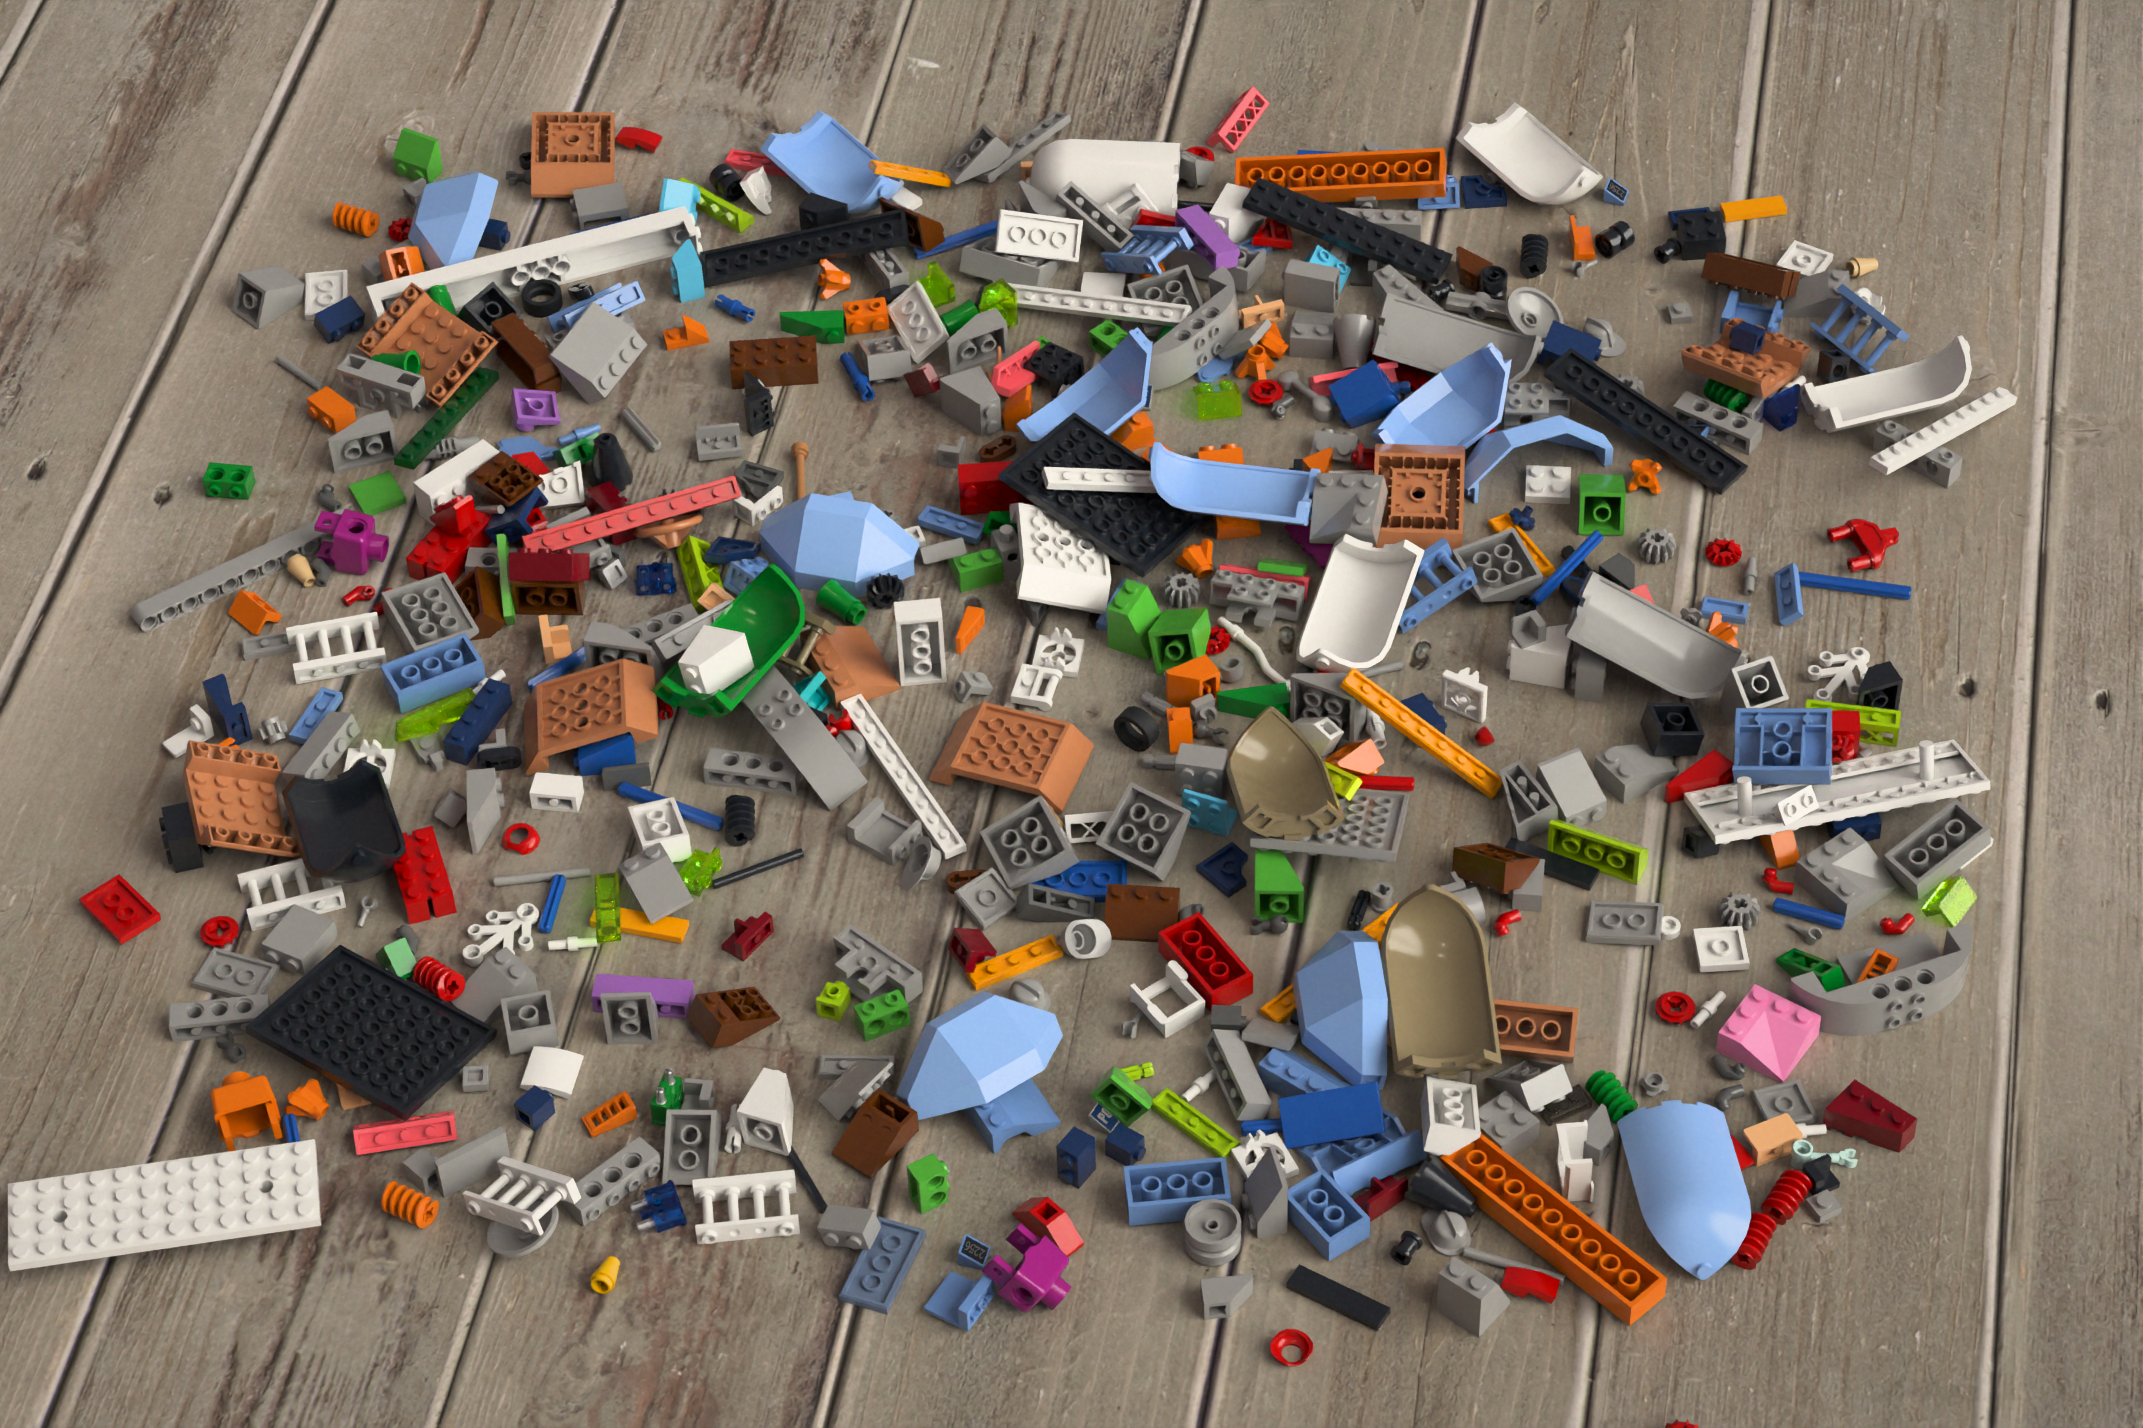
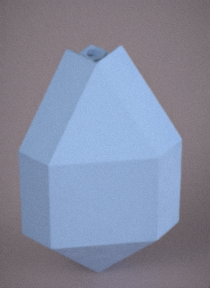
M470 170L425 185L417 202L408 237L415 247H419L422 258L431 270L473 260L489 220L498 180L478 171Z
M1138 327L1134 330L1131 329L1127 337L1096 366L1056 399L1026 420L1022 419L1018 422L1016 428L1030 444H1036L1075 412L1108 436L1111 435L1146 404L1153 341L1150 342Z
M1492 342L1439 372L1396 405L1371 436L1377 444L1465 446L1466 450L1501 423L1512 359L1503 360L1501 352L1494 347Z
M1561 415L1538 419L1485 434L1480 438L1465 463L1464 492L1466 496L1471 498L1474 504L1478 503L1479 481L1515 447L1546 440L1595 452L1604 467L1612 465L1613 447L1604 434Z
M811 493L765 517L759 531L761 549L777 567L784 571L796 588L819 591L827 581L835 579L852 596L858 598L866 595L867 582L871 581L872 576L878 577L879 573L886 575L889 572L891 576L898 575V578L901 580L915 575L914 560L920 543L872 503Z
M1338 931L1296 974L1293 990L1301 1042L1353 1086L1378 1082L1379 1090H1383L1387 1077L1388 998L1379 945L1376 940L1364 931Z
M986 991L980 992L926 1023L897 1090L896 1096L898 1100L917 1111L918 1120L992 1101L1045 1070L1063 1037L1055 1014Z

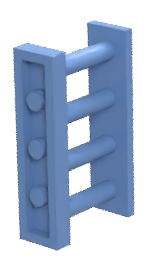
M1134 225L1129 229L1134 235L1133 239L1117 253L1102 252L1101 256L1105 267L1111 272L1160 275L1163 273L1158 265L1161 260L1174 249L1189 250L1194 244L1183 227Z
M633 281L625 286H622L619 282L586 300L579 301L548 316L547 320L555 334L565 329L569 331L592 302H595L611 314L616 315L646 299L638 281Z
M1841 284L1837 291L1843 295L1840 298L1842 301L1821 327L1813 321L1809 325L1816 329L1813 333L1823 341L1827 338L1860 364L1857 368L1866 375L1870 372L1876 373L1877 371L1872 366L1891 342L1899 338L1905 343L1910 335L1844 284ZM1854 303L1858 306L1856 308L1857 312L1834 339L1827 332L1848 306L1851 307ZM1867 315L1871 316L1870 326L1850 350L1843 346L1842 343L1863 317L1866 318ZM1885 327L1887 329L1885 334L1887 335L1864 362L1857 357L1858 353L1878 328Z
M1441 538L1424 551L1410 591V595L1417 603L1407 610L1404 608L1399 622V627L1403 634L1478 583L1471 566L1462 571L1450 559L1453 557V553L1444 538ZM1441 564H1444L1455 576L1445 584L1432 572ZM1423 577L1436 589L1426 597L1414 585L1415 582Z

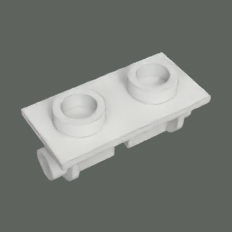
M1808 785L1776 803L1777 806L1772 808L1770 816L1774 820H1782L1784 826L1818 808L1812 786Z

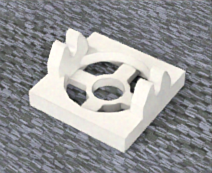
M1055 627L1051 632V636L1039 635L1032 665L1057 669L1065 677L1077 678L1085 645L1084 639L1072 638V634L1067 628L1061 634L1058 627ZM1048 646H1057L1056 650L1051 653L1043 652ZM1064 647L1072 648L1075 656L1067 655L1064 652ZM1055 655H1062L1064 659L1062 660L1061 657H1058L1057 661L1052 660V657Z
M1469 667L1460 670L1458 674L1446 669L1442 674L1441 707L1476 722L1483 723L1486 719L1488 686L1478 683L1479 672L1475 671L1472 675H1469ZM1452 684L1459 685L1460 688L1459 690L1454 691L1450 689V686ZM1467 689L1475 692L1479 700L1472 698Z
M364 739L360 744V748H348L344 772L348 771L360 758H367V762L377 766L375 758H381L386 763V766L377 767L380 768L386 787L389 789L396 756L395 749H382L381 744L376 739H373L372 745H369L367 740Z
M1259 1129L1255 1137L1249 1133L1244 1139L1243 1145L1231 1149V1155L1246 1180L1264 1156L1261 1148L1275 1146L1276 1150L1280 1152L1278 1157L1280 1162L1284 1161V1164L1281 1163L1285 1179L1299 1174L1298 1166L1277 1132L1266 1136ZM1253 1152L1256 1156L1255 1162L1246 1165L1247 1155Z

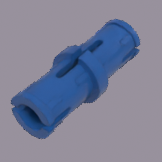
M722 294L717 296L722 302L715 299V306L727 311L733 317L738 316L747 322L753 320L747 314L755 317L754 309L742 305L736 299L731 300Z

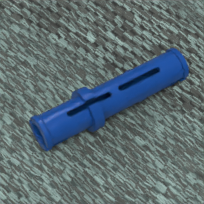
M846 352L840 356V362L852 379L853 387L859 391L864 401H867V398L871 401L875 397V392L869 384V378L863 374L852 353L848 352V355Z

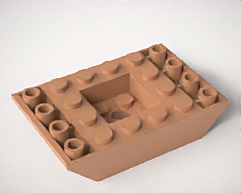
M532 112L531 197L573 198L572 190L615 183V112Z
M1375 443L1374 475H1384L1388 494L1377 545L1373 547L1383 548L1384 544H1395L1406 539L1425 550L1441 538L1448 542L1451 551L1462 547L1465 446ZM1416 491H1421L1425 496L1417 499L1412 494Z

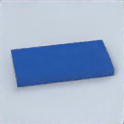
M1080 861L1060 874L1031 884L1095 898V903L1105 902L1108 884L1127 885V862Z
M1378 1082L1278 1099L1287 1149L1386 1132Z

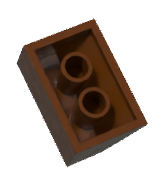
M883 197L879 198L882 213L905 209L909 245L927 253L945 242L944 228L940 222Z
M476 566L455 587L479 629V633L472 637L470 641L491 638L505 624L499 578Z
M511 580L510 582L516 614L583 615L586 600L584 581Z
M1491 843L1454 847L1452 872L1455 871L1457 876L1462 878L1465 883H1478L1480 888H1495L1497 893L1509 894L1510 890L1521 889L1539 864L1540 858Z
M1124 884L1107 885L1104 923L1110 930L1112 940L1158 943V932L1178 923L1180 888Z

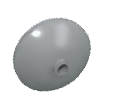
M1520 287L1515 289L1507 298L1506 313L1511 325L1518 333L1541 336V342H1544L1553 320L1564 324L1562 314L1556 303L1538 289Z
M541 1195L526 1210L532 1212L548 1196ZM525 1196L515 1199L509 1205L515 1206ZM555 1204L538 1220L544 1232L541 1236L492 1220L487 1233V1241L490 1248L495 1254L504 1258L522 1257L536 1251L552 1236L559 1219L558 1208Z

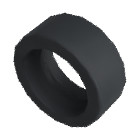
M534 280L528 283L521 292L523 308L527 314L533 317H548L558 312L563 305L561 288L556 282L551 280ZM540 295L552 296L551 299L543 302L532 300Z
M1136 706L1127 707L1114 720L1113 726L1116 735L1124 745L1138 752L1146 751L1159 738L1158 724L1142 708ZM1131 724L1135 725L1142 734L1137 732Z

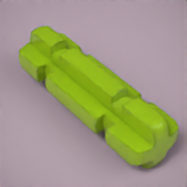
M1151 1062L1141 1063L1139 1067L1137 1064L1120 1068L1132 1081L1141 1079V1076L1146 1078L1154 1075V1068Z

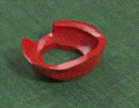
M526 823L512 824L504 831L502 837L504 850L509 848L520 852L521 855L533 852L540 842V836L535 828ZM523 829L528 831V837L520 842V844L510 842V835L514 830Z
M1296 1329L1280 1331L1273 1337L1270 1343L1272 1356L1284 1366L1303 1364L1313 1351V1342L1309 1336L1303 1331ZM1290 1345L1297 1346L1302 1352L1300 1360L1288 1362L1281 1354L1282 1349Z

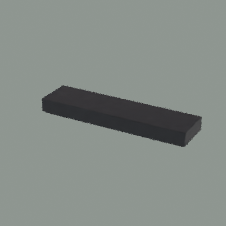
M1512 837L1505 846V848L1545 859L1544 875L1588 891L1591 890L1599 876L1600 869Z
M1300 1264L1286 1282V1288L1376 1331L1379 1330L1390 1314V1307Z

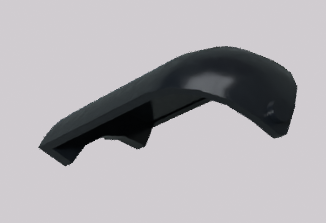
M360 759L348 771L338 774L337 778L332 781H324V778L308 779L295 775L282 791L304 866L312 877L337 883L367 880L392 867L406 852L405 840L381 770L371 763Z

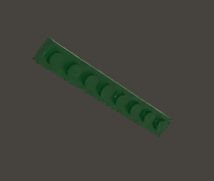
M479 367L394 457V465L414 470L499 380V372Z

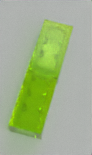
M467 687L396 721V742L439 732L440 724L456 721L461 717L476 694L470 687Z
M619 873L596 874L594 876L597 943L621 941L622 919Z

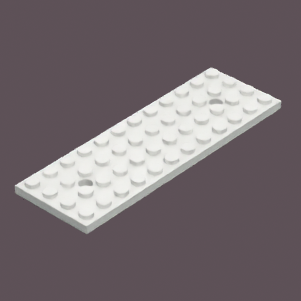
M1954 739L1938 743L1924 740L1919 743L1918 747L1842 761L1841 764L1838 762L1832 763L1831 785H1811L1819 807L1784 826L1782 820L1771 818L1770 812L1772 808L1777 806L1776 803L1808 785L1752 784L1750 777L1742 776L1737 779V784L1731 783L1684 793V802L1715 844H1728L1730 841L1748 840L1755 836L1773 835L1780 831L1797 830L1800 827L1810 825L1818 826L1825 822L1843 821L1845 818L1863 817L1870 813L1888 812L1895 808H1908L1915 804L1933 803L1936 800L1957 798L1960 795L1970 793L1978 794L1981 791L1990 790V780Z
M315 1139L8 1184V1266L10 1271L321 1226Z

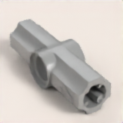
M1449 292L1447 310L1468 313L1475 320H1483L1486 317L1509 320L1506 313V301L1491 299L1484 292H1477L1474 295Z

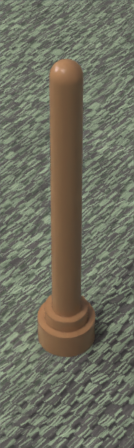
M796 442L791 446V456L796 461L797 500L805 497V460L809 455V447L804 442Z

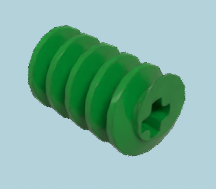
M1710 378L1705 383L1703 394L1713 403L1739 414H1742L1744 407L1750 404L1749 400L1746 399V394L1736 388Z
M1604 1070L1596 1071L1585 1083L1587 1092L1590 1093L1599 1106L1601 1104L1606 1106L1609 1119L1615 1124L1638 1107V1103L1632 1100L1633 1097L1630 1093H1627L1625 1087L1621 1086V1082L1616 1079L1614 1073H1606Z

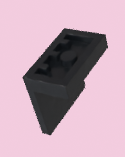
M1048 342L1023 364L1024 369L1050 380L1051 397L1055 399L1063 384L1073 385L1085 375L1083 356L1052 342Z
M746 371L743 373L746 399H744L747 432L751 436H755L774 426V410L771 403L773 397L770 390L764 388L757 377H753Z

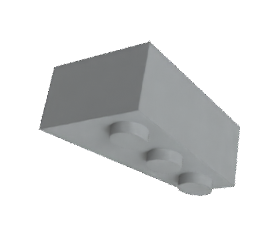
M1520 759L1499 770L1503 792L1518 840L1526 842L1548 830L1550 820H1559L1557 805Z

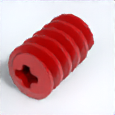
M426 956L420 959L413 971V978L416 984L444 1001L457 999L465 989L466 982L464 977L433 957Z
M1785 1170L1761 1205L1762 1213L1771 1217L1776 1224L1784 1225L1786 1220L1793 1218L1794 1212L1798 1210L1799 1205L1803 1202V1198L1807 1196L1808 1191L1812 1188L1811 1180L1797 1170Z
M1751 1213L1747 1234L1737 1252L1730 1258L1733 1264L1747 1270L1756 1268V1263L1761 1261L1762 1255L1769 1245V1240L1777 1229L1775 1221L1765 1214Z

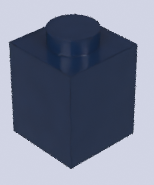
M489 218L478 246L502 251L511 237L507 222Z
M1742 321L1731 329L1729 335L1731 342L1729 346L1754 355L1762 349L1766 330Z
M536 1085L514 1103L516 1119L533 1131H536L555 1114L553 1096L547 1090H541Z
M1120 1123L1105 1139V1155L1125 1166H1132L1137 1161H1141L1146 1153L1144 1136Z

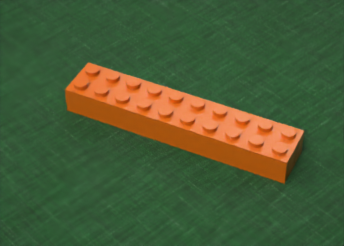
M1444 148L1236 158L1235 185L1252 188L1259 177L1322 203L1355 201V197L1375 196L1376 200L1446 197L1447 160Z
M1480 1134V1138L1451 1155L1440 1157V1161L1477 1198L1476 1204L1479 1205L1481 1210L1558 1271L1566 1275L1567 1278L1629 1327L1665 1297L1667 1278L1483 1134Z

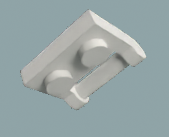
M1138 183L1133 184L1130 190L1111 203L1107 202L1102 206L1105 211L1128 230L1140 209L1157 213L1159 211ZM1134 196L1139 198L1119 213L1116 212L1115 209Z
M1022 663L1010 696L1011 703L1035 706L1042 711H1050L1053 704L1052 697L1057 683L1061 682L1062 672L1053 668ZM1043 678L1048 679L1044 695L1038 696Z

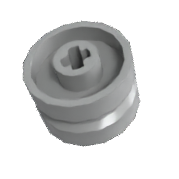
M1207 1199L1194 1204L1187 1211L1184 1220L1186 1252L1198 1263L1208 1266L1224 1265L1233 1260L1241 1247V1218L1236 1208L1224 1200Z

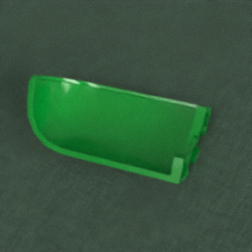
M771 563L710 625L712 627L745 633L754 668L722 691L719 689L710 694L694 693L686 689L677 661L651 691L674 708L680 706L688 710L689 715L703 718L705 715H710L714 718H719L730 713L801 632L805 623V606L799 590L789 577L783 573L781 568Z

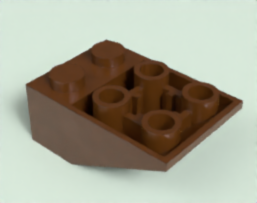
M503 451L499 452L468 476L476 496L488 504L507 507L512 506L544 481L543 478Z
M755 987L696 994L687 1015L688 1020L712 1048L732 1046L772 1025L781 1018Z
M878 1088L861 1105L832 1151V1155L871 1179L919 1131L917 1111Z

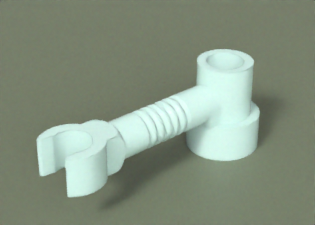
M1806 1140L1795 1141L1791 1150V1166L1798 1170L1802 1169L1803 1164L1826 1154L1830 1155L1831 1163H1838L1848 1168L1856 1167L1858 1160L1848 1158L1855 1156L1856 1150L1846 1149L1838 1153L1813 1152V1146Z

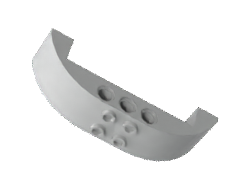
M1221 266L1208 276L1211 299L1152 345L1148 384L1153 385V391L1168 388L1191 377L1219 355L1218 353L1238 332L1240 320L1233 277L1225 267Z
M772 665L741 702L805 777L829 810L832 811L868 783V781L820 719L778 669Z
M1968 922L1947 929L1943 955L1941 957L1830 992L1825 991L1813 971L1790 978L1788 1000L1820 1015L1819 1031L1836 1035L1858 1036L1873 1034L1887 1029H1894L1909 1022L1919 1021L1948 1006L1962 990L1967 976L1972 948V926Z

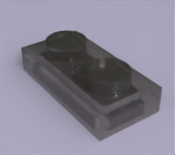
M1580 1084L1573 1086V1091L1566 1094L1564 1100L1557 1103L1550 1102L1544 1105L1545 1108L1542 1111L1538 1112L1548 1126H1552L1592 1108L1593 1101Z

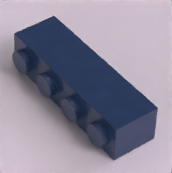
M491 678L487 680L444 738L443 743L447 760L465 766L469 764L478 752V746L486 741L513 704L509 684Z

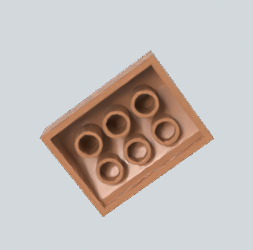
M835 626L836 630L833 636L825 632L819 636L807 658V662L814 673L821 671L826 676L821 686L830 696L831 703L836 711L842 710L840 706L841 701L858 694H862L864 699L868 701L900 690L899 683L865 627ZM811 629L800 632L801 650L812 631Z

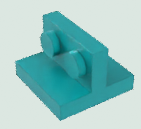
M821 671L796 682L792 686L808 706L822 711L831 701L830 696L820 687L821 683L826 679V676Z

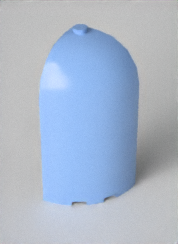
M819 110L808 123L800 127V132L796 134L791 132L786 134L771 133L760 148L768 158L809 194L812 192L848 204V214H862L879 208V198L892 199L905 184L901 178L874 174L868 167L869 161L871 159L882 160L834 118Z
M1154 442L1153 447L1149 448L1148 460H1151V480L1158 495L1174 508L1197 514L1307 526L1309 520H1311L1314 486L1317 473H1321L1320 469L1311 468L1310 472L1194 459L1168 451L1160 442Z
M1681 1100L1663 1101L1661 1102L1662 1105L1646 1109L1644 1106L1629 1113L1617 1122L1642 1215L1647 1227L1667 1254L1686 1271L1700 1280H1706L1722 1268L1737 1252L1747 1234L1751 1219L1750 1199L1725 1115L1717 1108L1701 1102H1696L1694 1105L1684 1104Z

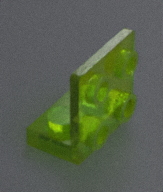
M1221 380L1219 384L1211 385V382H1200L1198 386H1193V392L1197 399L1198 420L1242 416L1241 392L1237 384L1232 383V380Z

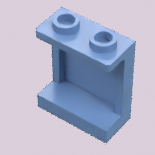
M1730 291L1721 316L1720 334H1722L1724 323L1732 318H1740L1752 325L1762 326L1768 332L1778 333V322H1782L1784 309H1781L1780 300H1777L1774 308L1740 302L1738 301L1739 291Z

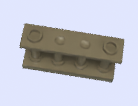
M805 611L803 628L808 625L812 631L796 661L787 658L795 641L776 661L788 666L791 672L799 676L802 673L809 676L812 675L813 672L804 666L820 635H823L825 632L833 636L836 627L828 620Z

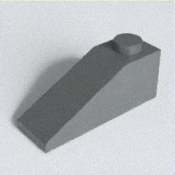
M1028 883L1017 895V918L1035 922H1072L1075 920L1095 919V898Z

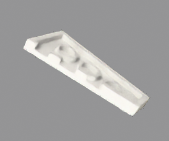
M580 460L570 466L554 469L553 472L545 475H538L544 480L538 485V488L549 501L546 506L540 507V510L585 505Z

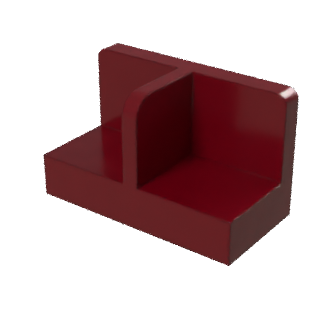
M927 363L914 371L905 373L903 376L916 398L940 390L939 378L948 375L938 377L932 365Z
M764 912L757 919L751 916L745 922L736 918L734 920L735 932L721 945L722 950L744 962L774 932L772 915Z
M953 929L948 950L965 973H974L976 964L983 962L985 956L996 957L997 951L980 929Z
M1389 1176L1381 1182L1376 1177L1370 1179V1190L1354 1201L1370 1217L1371 1222L1406 1199L1404 1196L1405 1192H1408V1179L1404 1176L1396 1181L1392 1176Z

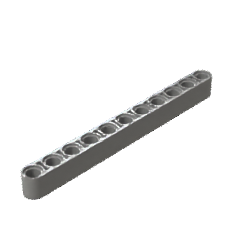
M339 509L332 513L342 515L344 509ZM315 520L136 604L131 610V616L143 631H152L286 568L288 559L293 555L300 554L307 558L318 553L323 541L333 542V535L315 531L314 526L317 521Z

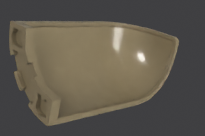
M1268 706L1241 733L1227 759L1226 772L1242 824L1265 837L1272 836L1283 838L1284 840L1303 839L1302 837L1316 833L1320 835L1345 819L1327 767L1317 750L1301 731L1275 707Z
M1425 884L1397 905L1387 921L1382 936L1381 960L1388 998L1387 1011L1394 1071L1396 1074L1413 1078H1423L1424 1074H1437L1438 1079L1457 1078V1073L1472 1070L1473 1074L1484 1072L1502 1064L1484 935L1473 912L1460 898L1435 884Z

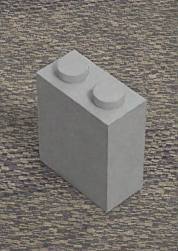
M1290 259L1288 266L1282 270L1284 284L1281 294L1284 296V305L1334 313L1339 302L1340 268Z
M294 904L261 943L265 960L285 967L293 973L297 972L306 975L338 937L335 920Z

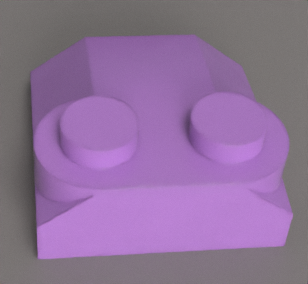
M513 388L511 412L514 426L520 431L525 432L533 430L535 425L560 424L561 419H559L556 392Z

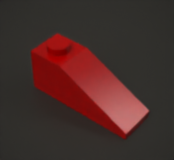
M1715 749L1666 784L1664 802L1668 804L1682 801L1686 792L1731 784L1734 781L1732 771L1734 763Z

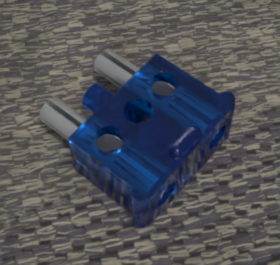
M664 558L663 564L653 562L648 565V561L645 559L644 565L643 560L640 561V565H637V580H635L636 595H660L677 592L673 563H671L669 558H667V563L666 558Z
M668 1180L663 1185L645 1190V1199L630 1204L632 1212L649 1207L640 1211L642 1219L651 1216L652 1218L638 1222L637 1228L639 1231L656 1226L659 1233L687 1224L672 1180Z

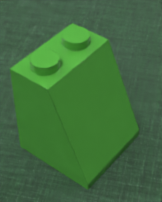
M1578 474L1579 534L1591 535V533L1597 530L1602 535H1624L1626 491L1623 475Z
M1126 579L1107 607V636L1109 648L1149 661L1153 655L1148 631L1162 613L1147 585Z
M1207 608L1165 610L1148 631L1157 675L1164 674L1165 670L1179 666L1194 658L1205 655L1211 632Z
M1255 847V916L1260 917L1262 920H1270L1275 915H1283L1288 920V923H1303L1304 887L1284 853L1276 849L1262 851Z

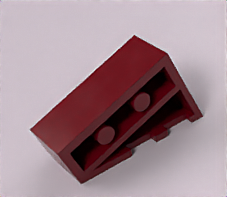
M611 481L586 489L587 499L584 500L585 507H587L589 512L593 513V516L633 504L627 505L625 503L627 498L619 496L620 491ZM631 529L604 538L606 540L609 539L612 545L617 546L638 537L633 535L635 529Z
M517 548V552L509 553V580L574 582L590 579V553H573V549H559V553L552 552L551 548H538V552H531V548Z
M1854 1079L1825 1108L1823 1124L1826 1125V1130L1830 1131V1128L1845 1132V1136L1851 1138L1854 1135L1868 1139L1870 1144L1900 1153L1915 1136L1917 1118Z

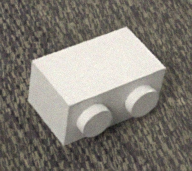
M536 772L529 792L532 809L578 813L584 795L582 776Z

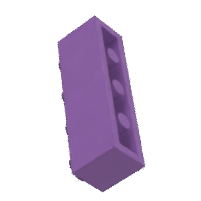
M1199 205L1176 210L1175 227L1186 229L1194 244L1192 248L1214 272L1221 266L1226 269L1238 266V257L1240 256L1238 246L1231 241L1228 235L1218 227L1217 223Z
M596 974L591 995L593 1011L603 1013L601 993L651 992L657 1005L658 1017L688 1019L687 1015L695 998V989L692 980Z

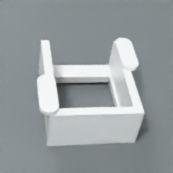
M1174 960L1166 964V977L1141 991L1134 983L1130 985V1002L1138 1006L1164 1035L1165 1039L1205 1016V1000L1186 981L1188 979L1187 972ZM1172 988L1188 1006L1167 1018L1150 999Z
M1584 1120V1122L1556 1124L1559 1137L1556 1164L1562 1195L1569 1202L1584 1200L1593 1202L1594 1184L1591 1181L1593 1162L1592 1158L1583 1159L1584 1141H1587V1120Z

